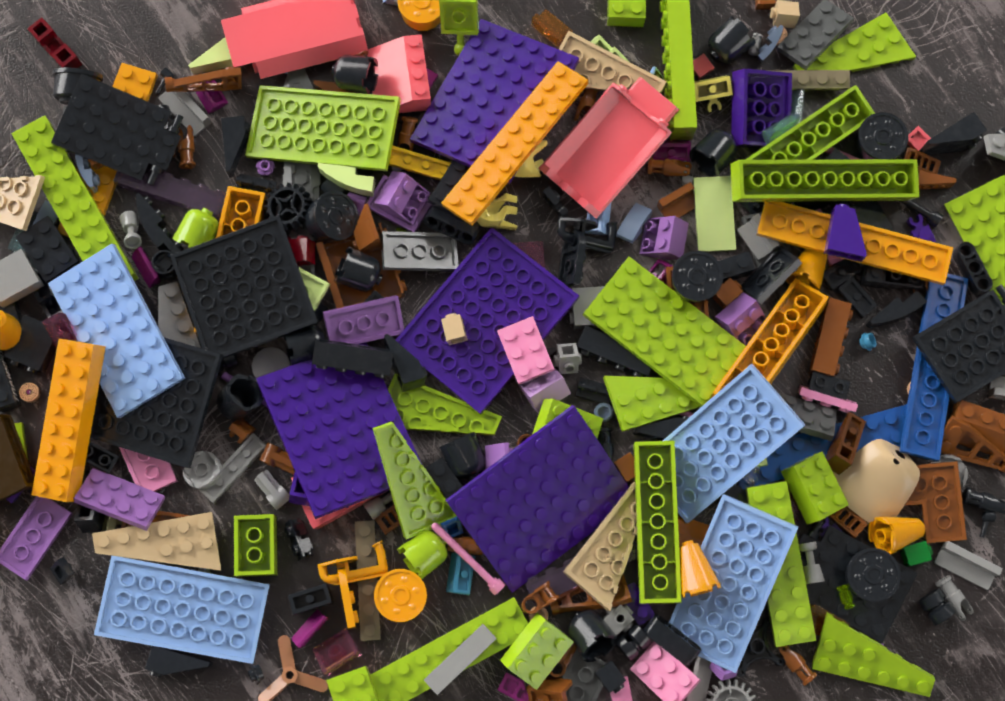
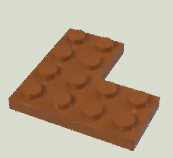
M958 461L916 465L920 471L919 481L904 506L921 504L923 523L925 525V541L927 543L967 540Z

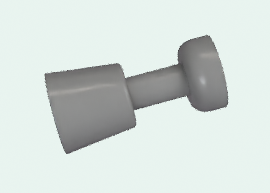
M125 211L119 217L123 231L127 234L124 238V245L129 249H136L142 244L140 235L136 233L138 231V215L133 211Z
M391 492L381 499L377 496L363 504L373 520L387 509L385 505L393 500Z
M816 542L799 544V550L805 552L807 566H804L806 584L825 581L820 564H815L813 550L817 549Z

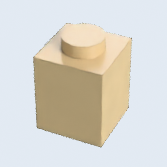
M777 0L775 6L770 11L773 26L779 27L782 25L784 28L795 29L800 17L799 3Z
M448 314L445 316L446 318L441 319L446 341L449 345L468 341L460 314Z

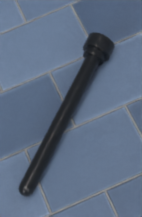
M912 200L899 201L927 218V221L930 222L929 225L934 228L937 227L944 216L938 211L930 212Z

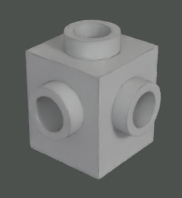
M576 343L557 344L556 355H553L554 367L558 368L560 374L578 373V367L582 364V358Z
M620 604L617 607L611 608V611L606 610L607 615L603 619L615 635L619 634L622 630L626 632L633 625L631 623L634 620L631 616L633 611L626 604L624 606ZM621 614L622 619L617 621V616Z

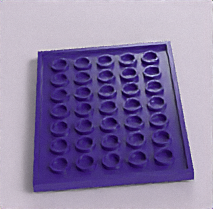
M480 19L478 35H471L410 140L416 145L471 167L553 66L559 61L574 71L579 63V57ZM514 174L513 177L509 180L508 184L511 183V181L513 180L515 174Z
M491 227L395 340L418 359L421 366L425 367L430 374L481 415L514 376L497 330L533 316L544 341L580 296ZM448 314H460L468 341L449 345L446 341L441 319L446 318L445 316Z
M366 342L358 344L368 346ZM308 360L256 378V382L315 519L390 490L373 428L393 422L408 446L418 457L383 378L375 377L374 373L366 372V375L356 374L355 370L348 369L347 372L336 371L335 367L320 369L316 368L315 364H312V360Z
M572 405L445 501L513 593L596 530L628 490L629 486L576 407Z

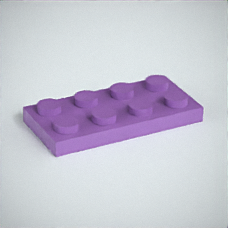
M397 295L323 312L327 338L331 341L361 344L382 339L385 334L390 336L399 335L404 330Z
M92 468L74 497V502L145 531L149 528L165 500V496L96 468Z
M36 496L0 548V564L23 579L28 580L73 513L52 499Z

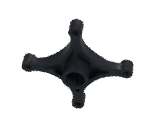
M769 617L763 618L761 627L753 632L742 658L741 666L738 669V677L745 676L748 666L759 659L770 660L776 666L784 664V659L773 654L767 643L766 634L770 625Z

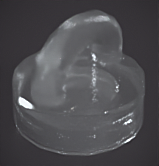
M756 466L743 477L749 485L754 486L759 481L756 475L759 473L760 467Z

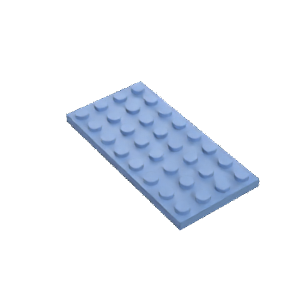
M110 244L48 283L77 341L106 346L100 385L117 418L123 417L185 379L115 244Z
M753 363L663 440L675 441L678 514L686 523H689L805 426L804 422Z
M725 494L720 499L701 545V549L720 582L721 588L717 590V587L714 586L712 587V592L693 597L690 596V593L685 594L686 598L681 597L682 602L676 604L669 623L701 648L702 651L699 653V657L736 673L798 526Z
M112 555L94 635L254 664L270 584Z

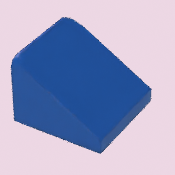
M457 516L440 523V526L452 538L464 533L461 521Z

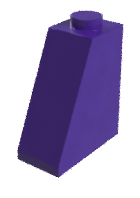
M846 204L835 205L831 212L824 254L862 262L866 258L867 252L856 211Z

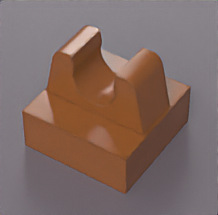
M244 419L236 420L229 427L231 430L229 436L231 438L235 435L239 436L240 438L237 443L241 444L256 429Z

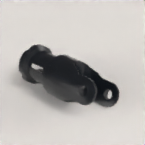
M600 428L598 441L612 461L614 444L611 441V432L613 429Z
M966 487L962 495L963 504L970 503L985 511L1005 514V511H1003L1005 509V501L997 499L992 494L986 492L979 493L973 491L970 487Z

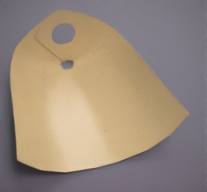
M883 439L871 441L857 451L852 466L840 475L833 472L849 504L847 507L868 523L874 521V518L879 516L897 517L913 493L920 477L919 468L909 455L902 453L905 459L901 458L895 452V450L900 451V447ZM896 459L900 463L897 465L893 462V460Z

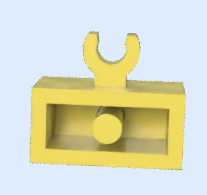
M725 75L694 81L696 102L709 100L707 103L708 112H712V104H717L718 110L722 109V105L717 98L733 95L730 76Z

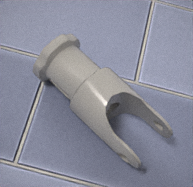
M950 575L935 583L946 596L945 600L950 602L956 610L955 614L959 620H966L961 606H963L968 614L974 613L973 608L961 590L957 589L952 582Z

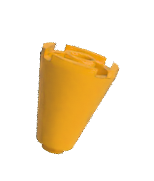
M805 249L798 257L802 264L786 279V282L791 285L793 280L797 278L819 291L828 255Z
M0 310V350L3 351L13 348L21 338V325L14 316Z
M879 516L875 517L868 527L870 543L874 542L876 548L885 550L890 554L920 539L925 533V525L918 518Z
M693 540L683 542L682 547L679 548L681 597L686 598L685 594L690 593V596L693 597L712 592V587L714 586L717 587V590L720 589V582L700 545L694 543Z

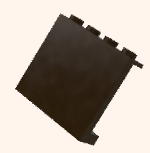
M0 414L1 502L23 490L33 489L34 476L12 416L7 414Z

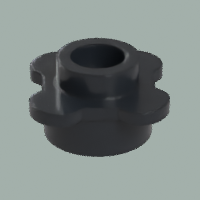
M258 664L255 666L250 665L248 676L251 682L255 681L258 685L264 679V674Z

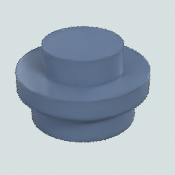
M600 403L595 407L594 415L604 418L603 422H607L613 416V409L607 403Z

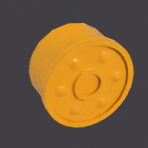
M397 0L399 11L404 22L409 27L418 31H428L435 28L441 22L439 0Z
M395 569L387 572L379 579L374 591V601L378 611L385 618L394 622H406L414 619L421 613L427 600L424 582L416 573L407 569Z

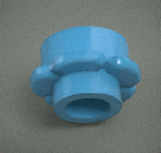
M872 333L861 335L859 342L863 349L871 351L872 348L876 347V339Z

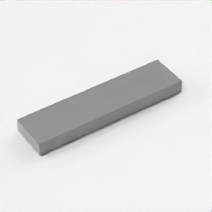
M252 433L222 465L219 480L213 486L207 489H200L199 491L215 504L261 455L266 444Z
M482 624L433 670L424 681L438 695L497 638Z

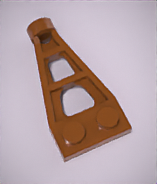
M230 66L222 70L179 79L164 77L166 92L242 89L241 67ZM222 79L221 83H206V81Z
M952 415L945 424L941 453L954 455L963 461L995 468L1005 473V454L969 423ZM963 436H969L975 441L976 444L971 451L960 450L956 447ZM981 447H985L992 452L989 459L976 455Z
M624 574L620 578L618 590L612 602V608L620 604L624 605L632 602ZM578 585L559 595L560 598L550 604L553 615L571 611L604 609V607L587 593L588 599L586 602L573 603V596L585 592Z

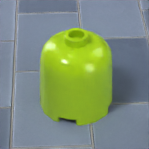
M204 207L202 211L191 209L185 214L172 239L188 245V248L215 239L219 222L212 216L214 212Z
M430 530L422 532L397 548L398 553L401 554L403 552L406 557L403 561L409 570L418 573L421 579L431 573L447 558V549L445 547L447 543Z

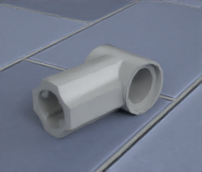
M268 470L261 472L254 479L259 488L265 493L267 500L276 510L289 501V493L282 485H279Z

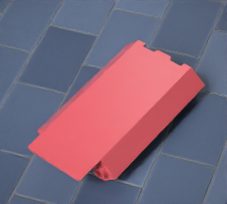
M272 0L241 8L242 15L221 20L233 66L238 67L252 63L255 74L259 73L260 79L337 60L343 55H357L362 51H368L354 0Z
M641 77L629 90L622 84L618 86L612 83L539 169L597 219L670 136L672 132L667 128L669 126L668 122L679 109Z

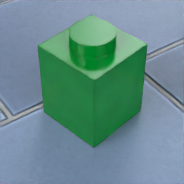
M926 541L909 545L899 550L903 564L906 567L932 560L933 552L931 546Z

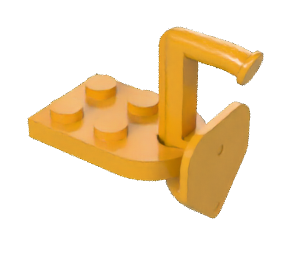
M382 540L372 545L375 548L378 565L350 571L348 563L358 561L357 556L318 564L319 575L324 582L340 585L348 629L356 628L355 624L359 623L357 610L353 611L352 604L355 603L353 590L349 591L348 583L382 577L388 572ZM337 566L338 573L328 575L327 567Z

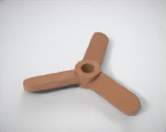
M286 635L279 637L278 647L283 672L281 676L259 695L258 701H272L290 683L325 692L328 689L327 681L298 671L295 668L290 638ZM289 671L294 674L292 679L287 677Z

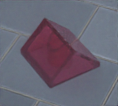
M347 628L312 649L325 676L330 675L362 655Z

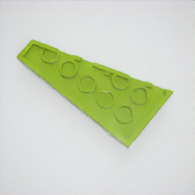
M884 13L833 42L807 70H850L855 72L880 67L885 64L899 63V61L915 60L916 55L888 14ZM797 64L793 65L794 70H805Z
M394 374L388 388L406 430L463 434L475 432L478 435L495 436L502 416L487 410L480 415L465 401L427 386L402 392L396 374Z
M603 377L622 432L701 408V406L664 378Z
M388 422L373 428L404 538L407 540L424 531L432 530L431 525L433 523L440 525V523L456 517V514L445 501L446 499L439 487L408 446L395 424Z
M827 612L811 665L812 669L930 697L935 682V677L915 664L909 663L897 653L894 654L887 647L854 630L848 624L837 620Z

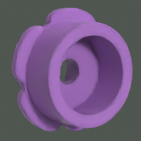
M261 159L256 164L257 172L264 176L272 174L275 168L274 162Z

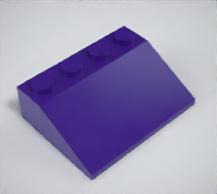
M741 69L732 72L731 134L737 147L763 148L791 129L792 73Z

